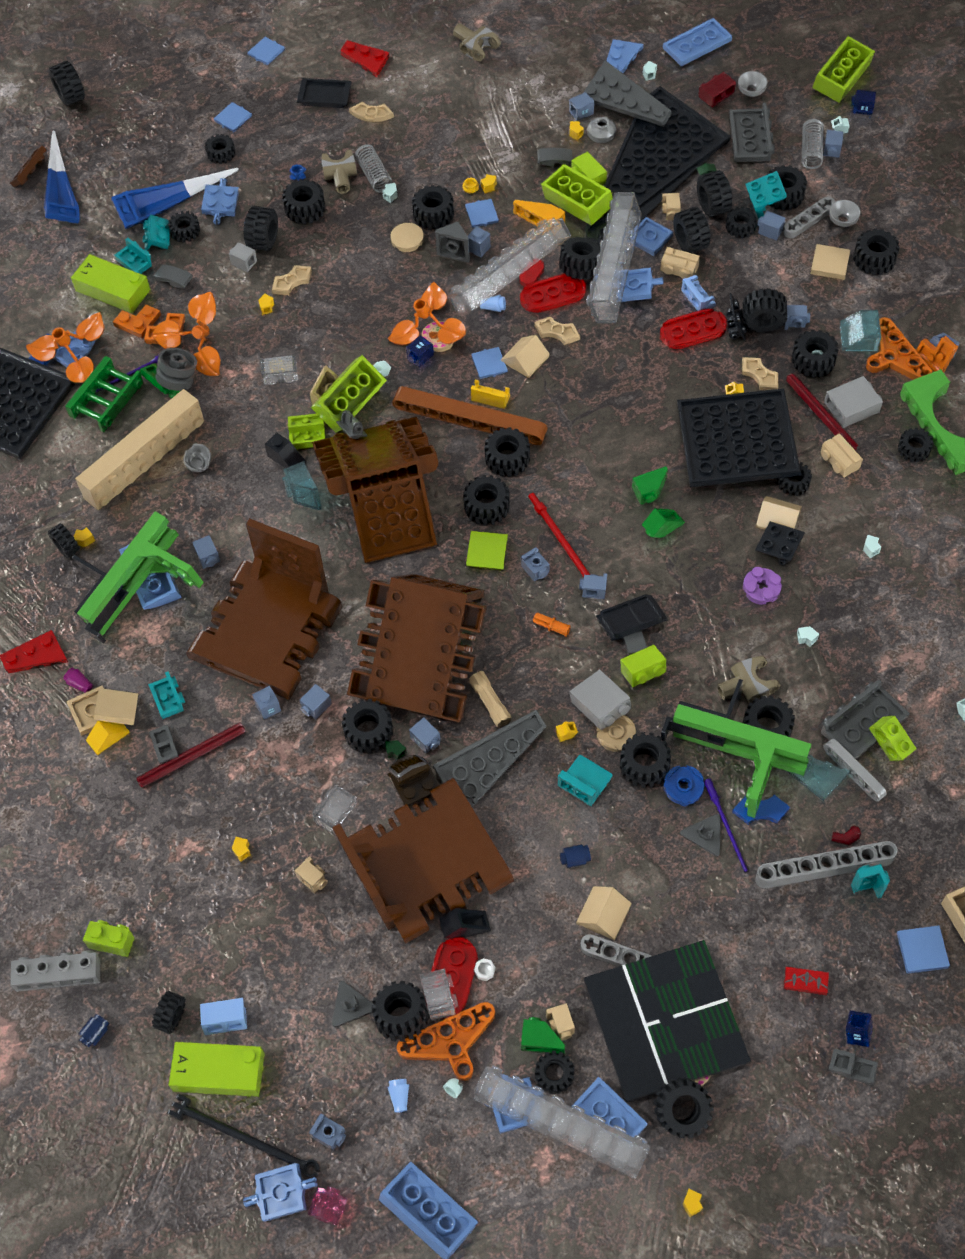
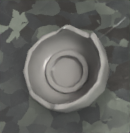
M195 443L186 450L183 458L186 468L192 472L205 471L211 462L209 448L204 444Z

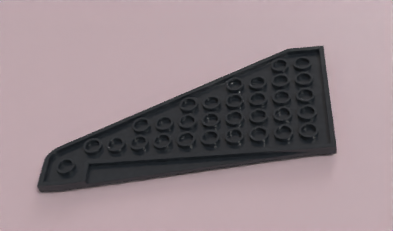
M661 86L651 92L650 95L669 108L672 115L664 127L634 117L604 187L611 190L614 206L592 226L586 225L585 237L597 241L602 246L603 255L621 242L645 217L662 203V194L673 193L698 167L703 165L716 151L730 141L731 136Z

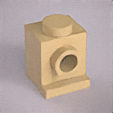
M679 193L662 194L661 207L662 212L666 213V220H674L675 213L681 211Z
M310 856L295 870L297 878L314 894L318 890H322L328 883V880L324 877V870L317 864L314 866Z
M567 1003L546 1010V1017L549 1020L550 1028L556 1032L561 1041L571 1038L572 1034L575 1033V1027Z

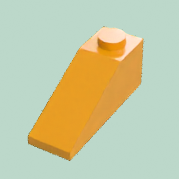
M514 200L513 213L553 236L565 224V211L552 204Z

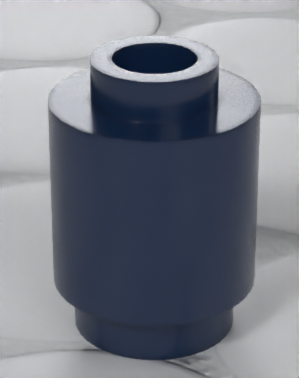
M579 844L562 848V853H559L561 864L565 865L566 868L585 865L591 861L588 845L583 846Z
M95 1014L94 1017H90L78 1033L81 1037L79 1041L88 1048L91 1045L95 1047L107 1032V1027L110 1023L100 1015Z

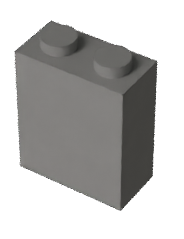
M862 376L827 391L824 403L842 428H845L879 413L883 401L881 396L873 389L872 384Z
M600 669L569 691L572 704L601 731L611 726L615 720L622 715H626L632 709L630 697Z

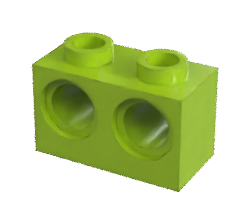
M896 716L882 717L869 727V730L890 761L903 760L917 749Z

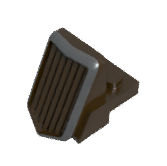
M418 755L402 757L389 767L390 773L387 776L403 805L407 804L410 806L430 796L429 791L439 786L427 760Z

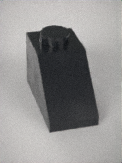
M277 432L265 443L267 456L294 475L306 464V460L294 445Z
M455 908L439 918L444 938H466L491 930L486 911Z

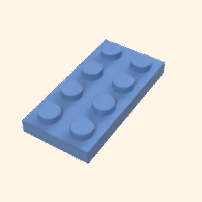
M712 18L663 43V49L682 67L732 41V35Z

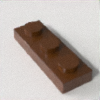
M40 146L32 153L10 182L14 188L26 183L28 180L27 175H31L36 170L35 165L45 158L43 154L46 152V148Z

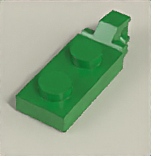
M155 363L140 369L141 375L162 393L168 394L169 398L172 399L180 392L162 387L156 381L157 365Z

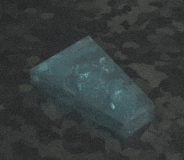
M808 754L809 762L804 776L794 772H786L824 801L849 775L850 770L840 769L833 766L830 762L820 761Z

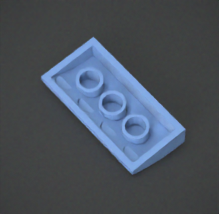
M129 545L119 549L121 555ZM168 572L150 573L136 591L144 610L159 607L182 598L173 576Z
M412 1162L380 1193L379 1201L443 1259H449L478 1224V1221Z

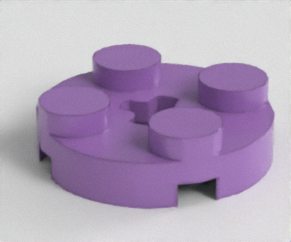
M761 567L753 568L745 576L743 582V591L746 593V597L750 601L761 605L766 604V602L775 601L779 597L782 588L781 577L772 570ZM763 583L767 588L763 587V589H760L758 584Z

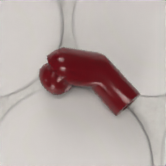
M852 826L844 834L833 831L831 841L851 845L860 838L861 830L858 826Z

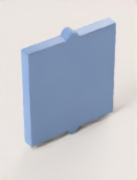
M264 37L247 53L255 58L256 61L268 65L285 50V47L276 43V41Z
M232 102L214 118V121L222 125L223 128L226 127L234 132L252 116V113Z
M492 199L477 200V202L465 204L472 228L499 222Z
M499 347L488 350L484 349L483 351L471 354L480 379L490 376L495 377L498 374L508 372L506 364L501 361L503 357Z

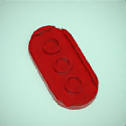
M566 273L527 284L520 293V303L524 309L533 313H541L580 301L585 296L586 283L584 279H574L571 276L568 277Z
M703 309L671 318L663 323L660 329V339L664 345L672 349H683L717 339L725 333L727 319L720 311L716 312L714 309Z
M449 938V940L441 943L436 951L424 997L429 1013L437 1019L444 1020L464 1011L467 1005L475 975V965L478 962V954L473 944L466 938Z

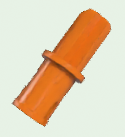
M536 613L533 617V623L547 628L549 632L552 630L565 637L570 632L571 625L557 621L555 617L550 618L540 613Z

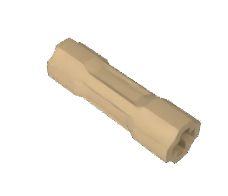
M484 671L473 674L469 678V682L486 706L496 727L501 728L511 722V715L491 687V683Z

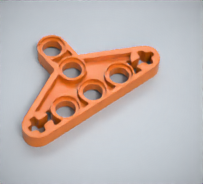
M883 317L878 320L876 333L879 352L868 357L866 369L869 372L877 373L891 368L912 380L922 377L921 374L925 376L933 372L891 319ZM896 336L899 340L893 341L890 337ZM905 348V349H907L909 352H908V353H902L899 349ZM891 355L894 357V359L888 360L885 358V356ZM910 361H917L918 365H911ZM870 362H877L879 366L874 367Z
M483 1002L421 1030V1034L413 1035L421 1049L417 1051L415 1045L410 1048L409 1053L401 1051L404 1049V1044L408 1046L415 1044L414 1039L409 1040L408 1037L405 1038V1042H400L399 1040L397 1043L398 1055L407 1060L449 1061L457 1079L461 1081L469 1080L473 1075L474 1069L467 1052L494 1020L495 1009L492 1004ZM482 1009H486V1011H491L489 1012V1017L487 1018L485 1017V1015L478 1017V1021L480 1023L476 1024L475 1016L473 1015L474 1012H476V1016H479L482 1014ZM461 1018H471L472 1024L469 1027L461 1026ZM445 1025L452 1028V1033L449 1036H443L440 1033V1029ZM425 1034H429L433 1038L429 1045H424L420 1041L421 1037ZM452 1045H458L461 1048V1052L454 1056L449 1053V1048ZM460 1065H468L470 1072L467 1075H460L457 1071Z

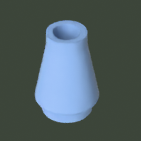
M497 295L480 299V309L501 312L506 309L505 297Z
M397 1079L389 1081V1087L387 1088L394 1107V1113L407 1111L409 1091L407 1080Z

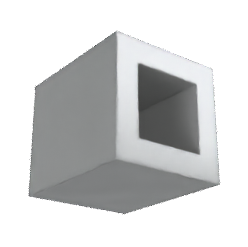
M239 242L229 252L231 265L246 272L257 262L255 250Z

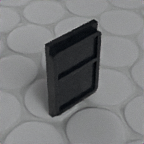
M302 78L297 103H301L303 106L344 108L348 105L352 81Z
M647 594L602 610L599 615H596V619L611 641L668 620L652 595L649 596Z

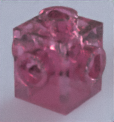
M330 1186L327 1189L317 1188L312 1198L308 1215L323 1223L338 1225L339 1219L344 1212L347 1198L339 1195L340 1190Z

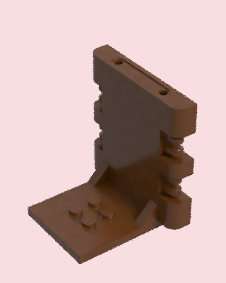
M417 417L399 421L390 420L386 424L363 429L367 436L360 437L359 439H352L347 434L337 433L333 437L312 442L329 492L333 495L346 493L349 495L365 563L437 545L423 474L431 473L437 469L438 458L432 444L429 445L426 433L422 432L421 424Z
M249 518L246 527L255 557L253 563L242 561L229 582L231 586L229 592L237 598L226 596L224 600L217 601L211 611V622L219 628L215 629L208 626L205 631H199L186 654L193 661L261 689L270 686L274 694L290 700L302 679L301 674L297 671L301 666L296 661H293L292 658L302 661L306 657L314 658L320 648L319 642L316 640L319 635L314 630H311L310 627L322 630L325 625L331 628L343 608L342 602L336 596L329 594L319 545Z
M417 574L391 577L390 583L371 580L366 607L383 610L384 613L370 611V616L381 618L382 623L378 625L371 622L368 623L367 627L378 630L380 633L369 630L360 631L357 645L376 649V651L362 649V654L374 657V661L371 663L363 660L359 663L362 667L372 669L371 671L359 668L352 669L347 695L365 700L372 699L373 702L377 700L382 704L460 723L467 695L452 691L450 688L464 690L465 686L463 684L454 683L452 679L453 676L464 679L468 675L454 669L468 672L473 671L475 656L458 651L473 652V647L462 645L460 642L461 638L467 640H475L476 638L473 634L463 632V629L480 633L482 630L487 606L474 603L472 600L483 598L485 590Z
M454 778L429 791L436 806L433 807L428 797L423 800L429 810L422 813L419 805H412L418 816L415 817L407 804L394 810L393 812L400 826L397 827L393 818H389L388 823L393 830L386 833L383 825H377L382 835L379 838L371 824L348 837L340 823L332 827L388 931L396 927L405 944L430 930L421 913L423 910H425L430 920L435 919L434 913L429 908L430 906L437 904L439 912L442 914L446 912L441 903L442 899H444L450 911L455 908L467 909L458 890H462L467 900L471 898V893L466 888L470 883H473L478 893L482 892L483 890L477 879H481L490 895L514 882L508 866Z

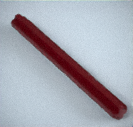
M794 373L788 375L786 379L788 384L835 436L841 434L852 448L856 450L858 444Z
M239 722L179 754V757L145 772L136 778L139 786L144 787L245 733V728Z

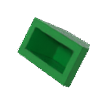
M667 466L633 477L632 489L640 505L652 503L658 499L667 480Z
M655 508L641 525L646 529L645 532L650 537L663 538L682 526L685 521L674 509Z
M529 1017L528 1020H523L521 1051L549 1052V1054L552 1051H556V1053L563 1052V1055L565 1054V1044L545 1021H541L537 1017Z

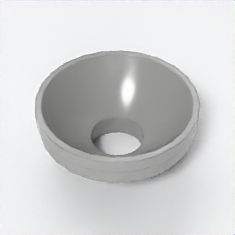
M748 71L743 73L738 79L739 90L747 96L755 97L766 90L767 78L759 72ZM754 88L756 91H748L747 89Z
M606 117L596 118L588 124L587 135L592 141L597 143L609 142L616 136V125ZM599 122H604V123H606V125H605V126H599L598 123H599Z
M839 200L831 205L829 217L836 225L848 227L858 221L860 208L852 201ZM846 217L848 221L843 222L839 218Z

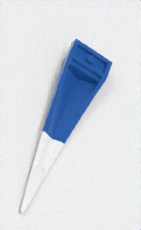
M53 131L44 201L45 218L78 224L80 221L79 206L66 174L56 133Z
M239 168L179 182L125 191L111 197V200L125 229L144 223L145 220H148L150 214L157 216L203 191L205 184L214 185L221 178L224 179L236 173Z

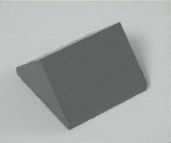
M457 221L437 229L435 232L437 255L469 263V237Z

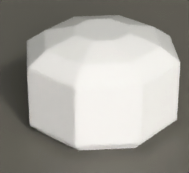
M483 958L476 962L474 971L477 978L488 981L494 977L495 966L491 960Z

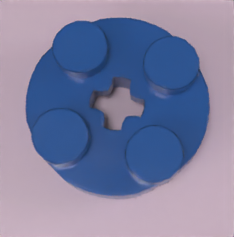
M675 766L666 774L663 788L671 801L685 807L701 798L704 790V779L702 774L692 766ZM679 782H688V788H681Z

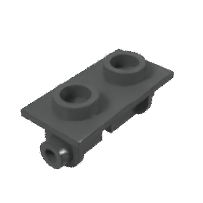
M343 411L341 421H336L341 429L352 439L366 437L367 434L363 431V424L352 415L351 411Z

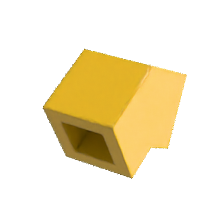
M570 121L569 136L578 141L584 135V127L580 126L578 121Z
M486 174V177L481 179L483 192L486 194L495 190L497 176Z
M264 294L258 300L262 315L272 313V307L274 306L273 298Z
M735 381L725 386L726 395L744 393L743 384H737Z
M87 527L83 530L76 529L73 537L79 546L87 547L95 542L93 534Z
M565 721L562 725L556 726L559 742L572 739L578 733L575 722Z
M235 837L232 850L239 861L242 862L251 855L248 849L250 844L248 839Z
M688 1189L682 1204L689 1217L703 1209L699 1202L702 1194Z

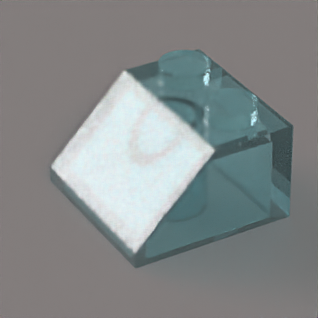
M860 310L840 321L842 351H878L881 341L878 310Z
M304 461L283 469L285 477L282 480L286 487L284 489L288 498L292 497L295 504L321 510L318 488Z

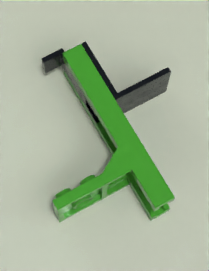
M156 511L108 573L101 571L76 555L72 557L87 575L97 580L96 584L74 612L87 625L84 629L103 644L106 640L102 636L150 573L168 572L176 579L178 577L182 578V581L188 586L192 587L194 585L199 589L204 583L191 565L167 552L179 534L176 530H171L167 526L169 520Z
M739 679L726 714L679 701L674 717H667L661 731V740H666L668 732L673 731L674 737L752 760L755 770L752 777V786H749L747 790L745 807L748 808L747 816L755 818L772 767L804 776L812 744L734 721L742 698L743 680Z

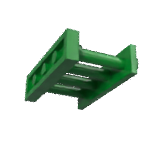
M105 356L65 405L69 417L76 419L81 413L97 420L101 432L104 433L112 425L113 420L135 392L142 387L143 379L141 372L137 370L131 377L116 370L112 359ZM112 375L127 382L123 389H120L105 381ZM98 388H103L117 396L111 402L95 395ZM92 400L107 407V409L101 415L85 406Z

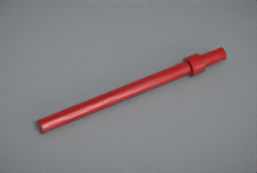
M535 493L529 494L528 498L535 506L534 510L538 515L542 516L583 578L584 575H591L548 514L544 503L539 501Z

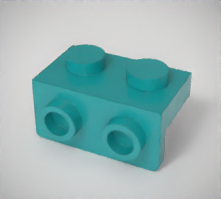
M150 214L148 220L144 221L143 230H145V234L143 236V243H145V250H149L151 245L168 249V219Z
M126 238L127 246L114 254L115 260L126 269L142 274L152 266L151 255L147 250H143L136 241Z
M169 671L165 672L166 678L148 684L162 719L184 711L182 704L185 703L181 692L177 693L176 688L179 685L175 676H170Z
M881 864L872 867L870 865L862 866L857 870L851 883L852 891L855 893L873 888L877 899L882 898L890 882L889 875L886 870H883Z

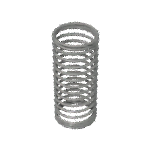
M810 119L802 127L801 163L807 169H817L823 164L824 125L818 119ZM812 122H816V123H819L820 125H818V124H810V125H807V124L812 123ZM811 125H817V126H820L821 128H819V127H809V128H807V127H808V126H811ZM806 161H808V162H817V161H819V162H818V163H815V164H810V163H807Z
M365 144L359 147L355 152V158L373 190L377 193H382L385 188L376 189L383 186L375 187L374 185H381L384 182L380 184L375 183L381 182L384 178L388 179L387 183L389 180L392 183V179L372 145ZM365 147H371L363 150L371 149V151L365 153H372L365 155L361 160V157L359 158L360 154L358 155L359 151Z

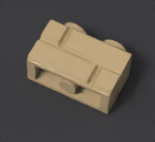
M667 247L661 260L660 271L668 275L673 274L680 276L682 279H687L695 275L699 266L700 256Z
M837 434L832 439L830 438L822 445V458L825 461L828 460L832 464L833 470L836 473H840L842 477H846L860 469L863 461L862 457L841 434Z

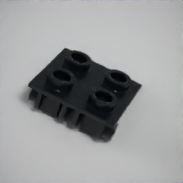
M730 293L732 308L726 312L729 337L732 340H736L742 336L743 340H746L745 333L747 328L743 322V309H740L738 299H734L732 293Z
M770 521L755 551L777 557L778 563L785 566V564L791 562L805 532Z

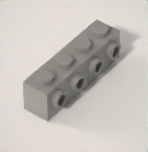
M90 950L82 951L81 954L62 953L60 956L53 957L51 955H41L39 958L34 959L20 957L18 960L11 961L10 986L16 992L97 984L100 983L101 959L96 952Z

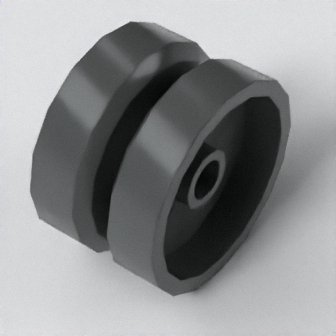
M180 348L162 350L158 357L156 381L162 387L174 391L187 390L192 387L197 366L196 357L191 352Z

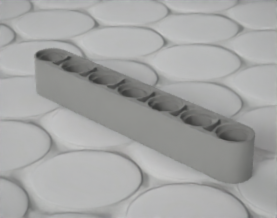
M884 841L766 863L758 868L755 881L761 888H772L857 872L860 867L865 865L872 867L881 864L884 867L893 863L898 850L893 842ZM882 851L889 852L891 856H885ZM862 855H868L871 860L864 859ZM843 858H846V859H848L851 863H850V864H846V863H844V862L842 861V859H843ZM822 862L829 863L831 867H824ZM802 866L809 867L811 871H804ZM781 870H788L791 874L785 875ZM766 873L771 878L765 879L761 876V874Z

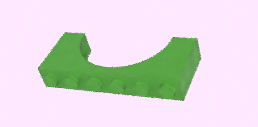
M940 369L904 383L900 396L909 406L911 414L915 415L919 421L920 427L929 432L928 436H932L938 453L944 457L949 469L955 475L965 472V438L956 436L944 429L933 413V403L940 396L947 393L950 381Z

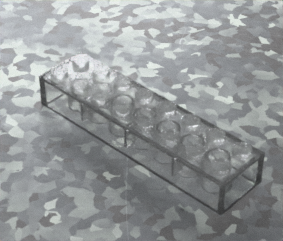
M634 192L614 193L613 200L610 201V213L607 214V225L604 227V237L600 242L601 249L600 253L597 254V265L593 270L594 278L590 282V294L587 295V305L590 307L591 315L594 316L596 323L617 322L642 216Z
M551 218L548 221L546 219L540 221L537 224L538 227L528 230L525 233L526 236L520 237L513 242L514 245L501 250V254L498 257L494 256L489 259V263L486 266L483 265L477 268L474 275L471 274L465 277L462 284L453 286L447 297L456 312L475 310L572 235L563 219Z
M486 1065L475 1088V1101L519 1121L633 1179L637 1178L650 1149V1145L646 1144L647 1141L644 1138L636 1135L632 1137L626 1134L627 1131L619 1126L614 1125V1127L605 1124L606 1121L599 1116L594 1115L591 1117L585 1114V1110L573 1105V1107L564 1104L565 1101L558 1096L553 1095L550 1097L544 1094L545 1091L534 1085L532 1087L523 1084L524 1081L517 1076L509 1077L503 1074L504 1071L499 1067H489Z

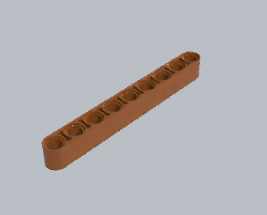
M403 386L397 389L392 401V405L396 409L493 434L495 430L500 431V428L503 427L504 429L512 427V430L516 428L519 430V433L523 432L525 437H528L529 443L533 445L542 444L548 429L547 425L540 421Z

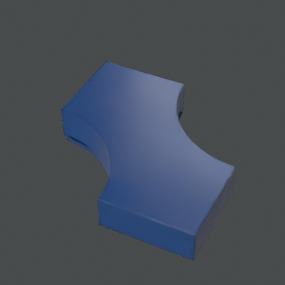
M773 795L769 799L761 800L756 816L753 818L747 816L748 808L745 807L747 800L745 796L733 809L732 813L747 825L759 819L770 820L777 824L790 810V806L776 795Z

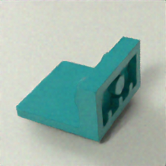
M777 171L745 184L758 220L761 216H764L765 206L787 198Z
M579 755L567 772L563 770L558 775V786L589 806H592L613 775L586 757Z

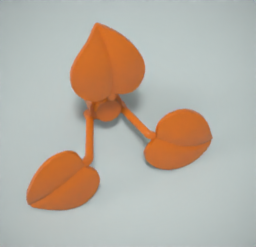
M432 282L421 299L416 300L413 304L416 311L414 314L415 325L411 320L399 322L394 327L388 340L393 344L403 346L415 342L419 337V331L416 329L419 325V317L426 319L430 316L441 328L437 336L445 344H451L462 339L466 335V328L456 318H448L444 325H442L432 314L433 309L439 310L447 302L446 293L435 282Z
M207 292L193 297L188 305L189 314L197 319L199 325L194 326L190 331L179 332L180 326L177 322L166 320L155 327L153 337L165 349L177 348L181 343V335L192 334L194 338L201 339L198 346L199 352L193 354L197 359L196 370L207 376L220 375L221 362L218 351L211 346L202 348L204 341H206L205 337L210 333V329L206 324H210L216 315V303L213 293Z
M98 312L86 318L78 325L76 334L58 327L52 331V335L42 336L33 343L26 345V348L36 360L46 362L55 357V349H58L59 346L65 347L75 361L69 364L66 369L67 378L74 383H84L94 371V364L87 356L79 360L69 348L70 336L79 340L84 338L87 341L97 340L104 332L102 315Z

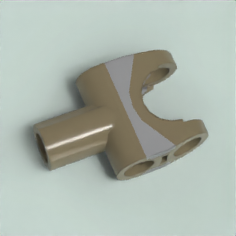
M459 23L453 30V35L462 40L459 44L462 53L479 62L485 58L482 48L497 49L501 45L499 37L485 26H481L474 32Z
M351 149L346 150L345 156L339 160H333L327 153H322L325 181L334 179L336 192L340 194L350 191L348 177L357 176L355 160Z
M757 656L735 664L731 668L735 678L717 684V689L723 700L733 697L739 679H742V693H744L749 703H753V700L756 698L760 700L761 696L768 697L772 695L781 685L778 680H762L757 676L756 673L759 669H762L768 663L764 656Z

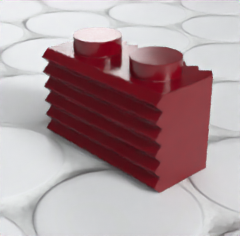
M724 72L714 75L710 81L700 85L698 97L713 108L716 104L734 94L736 81Z

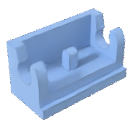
M697 275L687 279L684 278L681 291L697 311L711 309L716 306L715 301H713L715 300L714 296L709 297L697 280L699 277Z
M243 998L200 1004L201 1027L204 1035L247 1029L246 1007H244Z

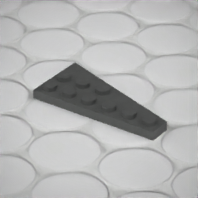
M606 60L583 92H586L589 97L593 98L595 105L663 127L672 115L669 108Z
M535 710L434 764L433 768L442 783L454 778L471 807H473L546 729V724L538 711Z

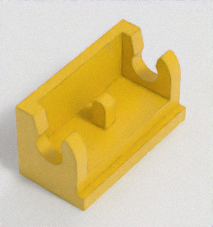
M475 379V386L472 385L471 401L502 409L506 408L510 398V388L505 387V391L485 387L479 385V380Z

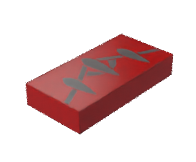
M786 967L784 989L827 995L829 972Z

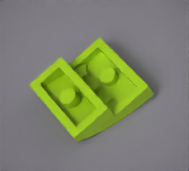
M317 414L288 417L289 441L296 449L312 448V442L326 439L324 421Z
M471 531L466 566L504 570L508 534Z

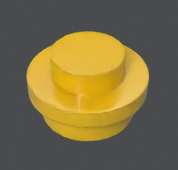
M467 178L463 183V190L466 193H475L479 189V183L474 178Z

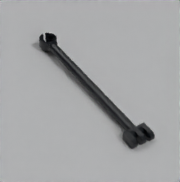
M177 1093L175 1098L182 1101V1103L179 1104L173 1101L171 1104L172 1107L178 1109L177 1113L173 1110H168L166 1113L179 1121L186 1115L290 1165L298 1163L300 1170L308 1179L319 1176L316 1173L320 1172V1166L317 1161L313 1159L301 1160L189 1107L191 1100ZM310 1167H315L316 1172H314L313 1174H309L308 1169Z

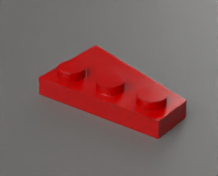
M348 40L340 50L341 56L354 64L358 63L362 66V69L365 71L369 70L376 78L390 57L387 51Z
M52 630L0 655L7 673L30 670L32 667L41 665L44 667L51 666V663L68 662Z

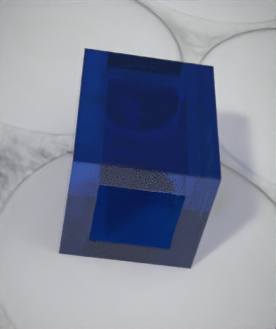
M857 89L856 95L852 96L851 106H854L853 113L872 115L876 92Z
M421 335L406 347L408 361L421 367L434 355L433 344Z
M850 1010L846 1024L847 1044L869 1047L873 1032L872 1014Z

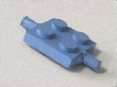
M223 178L220 179V185L205 184L202 214L214 216L213 223L216 225L220 224L221 217H235L239 190L238 187L226 186V178L224 180Z
M651 267L617 272V279L614 284H605V291L616 290L618 303L651 299L653 286L664 285L663 277L653 278Z
M298 1163L255 1175V1195L244 1197V1206L248 1207L257 1204L260 1208L262 1221L265 1222L307 1210L305 1190L317 1187L318 1184L315 1183L317 1179L313 1177L303 1181Z

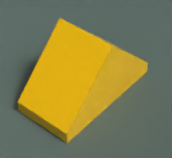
M97 721L86 742L96 755H99L130 732L124 724Z

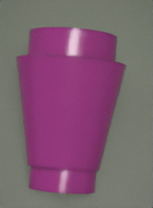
M72 667L63 677L67 685L86 693L93 688V684L79 669Z

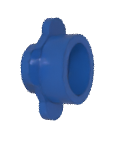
M299 164L293 165L290 168V179H305L306 175L304 172L306 168Z

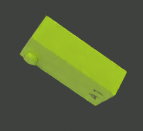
M848 36L819 71L812 88L840 103L869 67L875 51Z
M565 164L541 184L545 199L591 226L614 206L611 190Z
M91 254L87 256L71 277L75 291L132 314L150 291L147 276Z
M361 355L344 370L311 406V409L337 433L342 430L336 423V421H341L342 412L349 410L355 417L387 380Z
M175 1042L169 1087L173 1092L260 1097L265 1053L260 1046Z

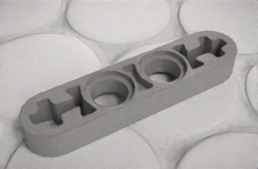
M824 197L786 222L783 230L784 236L795 238L828 216L831 205L836 202L834 198ZM816 211V212H819L820 214H819V215H813L811 212ZM799 220H806L807 223L803 224Z
M830 739L823 745L825 752L874 801L878 802L887 795L885 788L837 740Z
M591 934L585 935L581 939L580 948L585 955L618 967L627 964L624 961V957L628 954H632L636 961L640 958L645 959L652 956ZM589 941H593V945L595 947L587 949V945L584 943H589ZM599 944H603V945L601 946L600 954L597 953V952H598V948H599ZM607 947L615 949L616 954L613 957H607L604 954V950Z

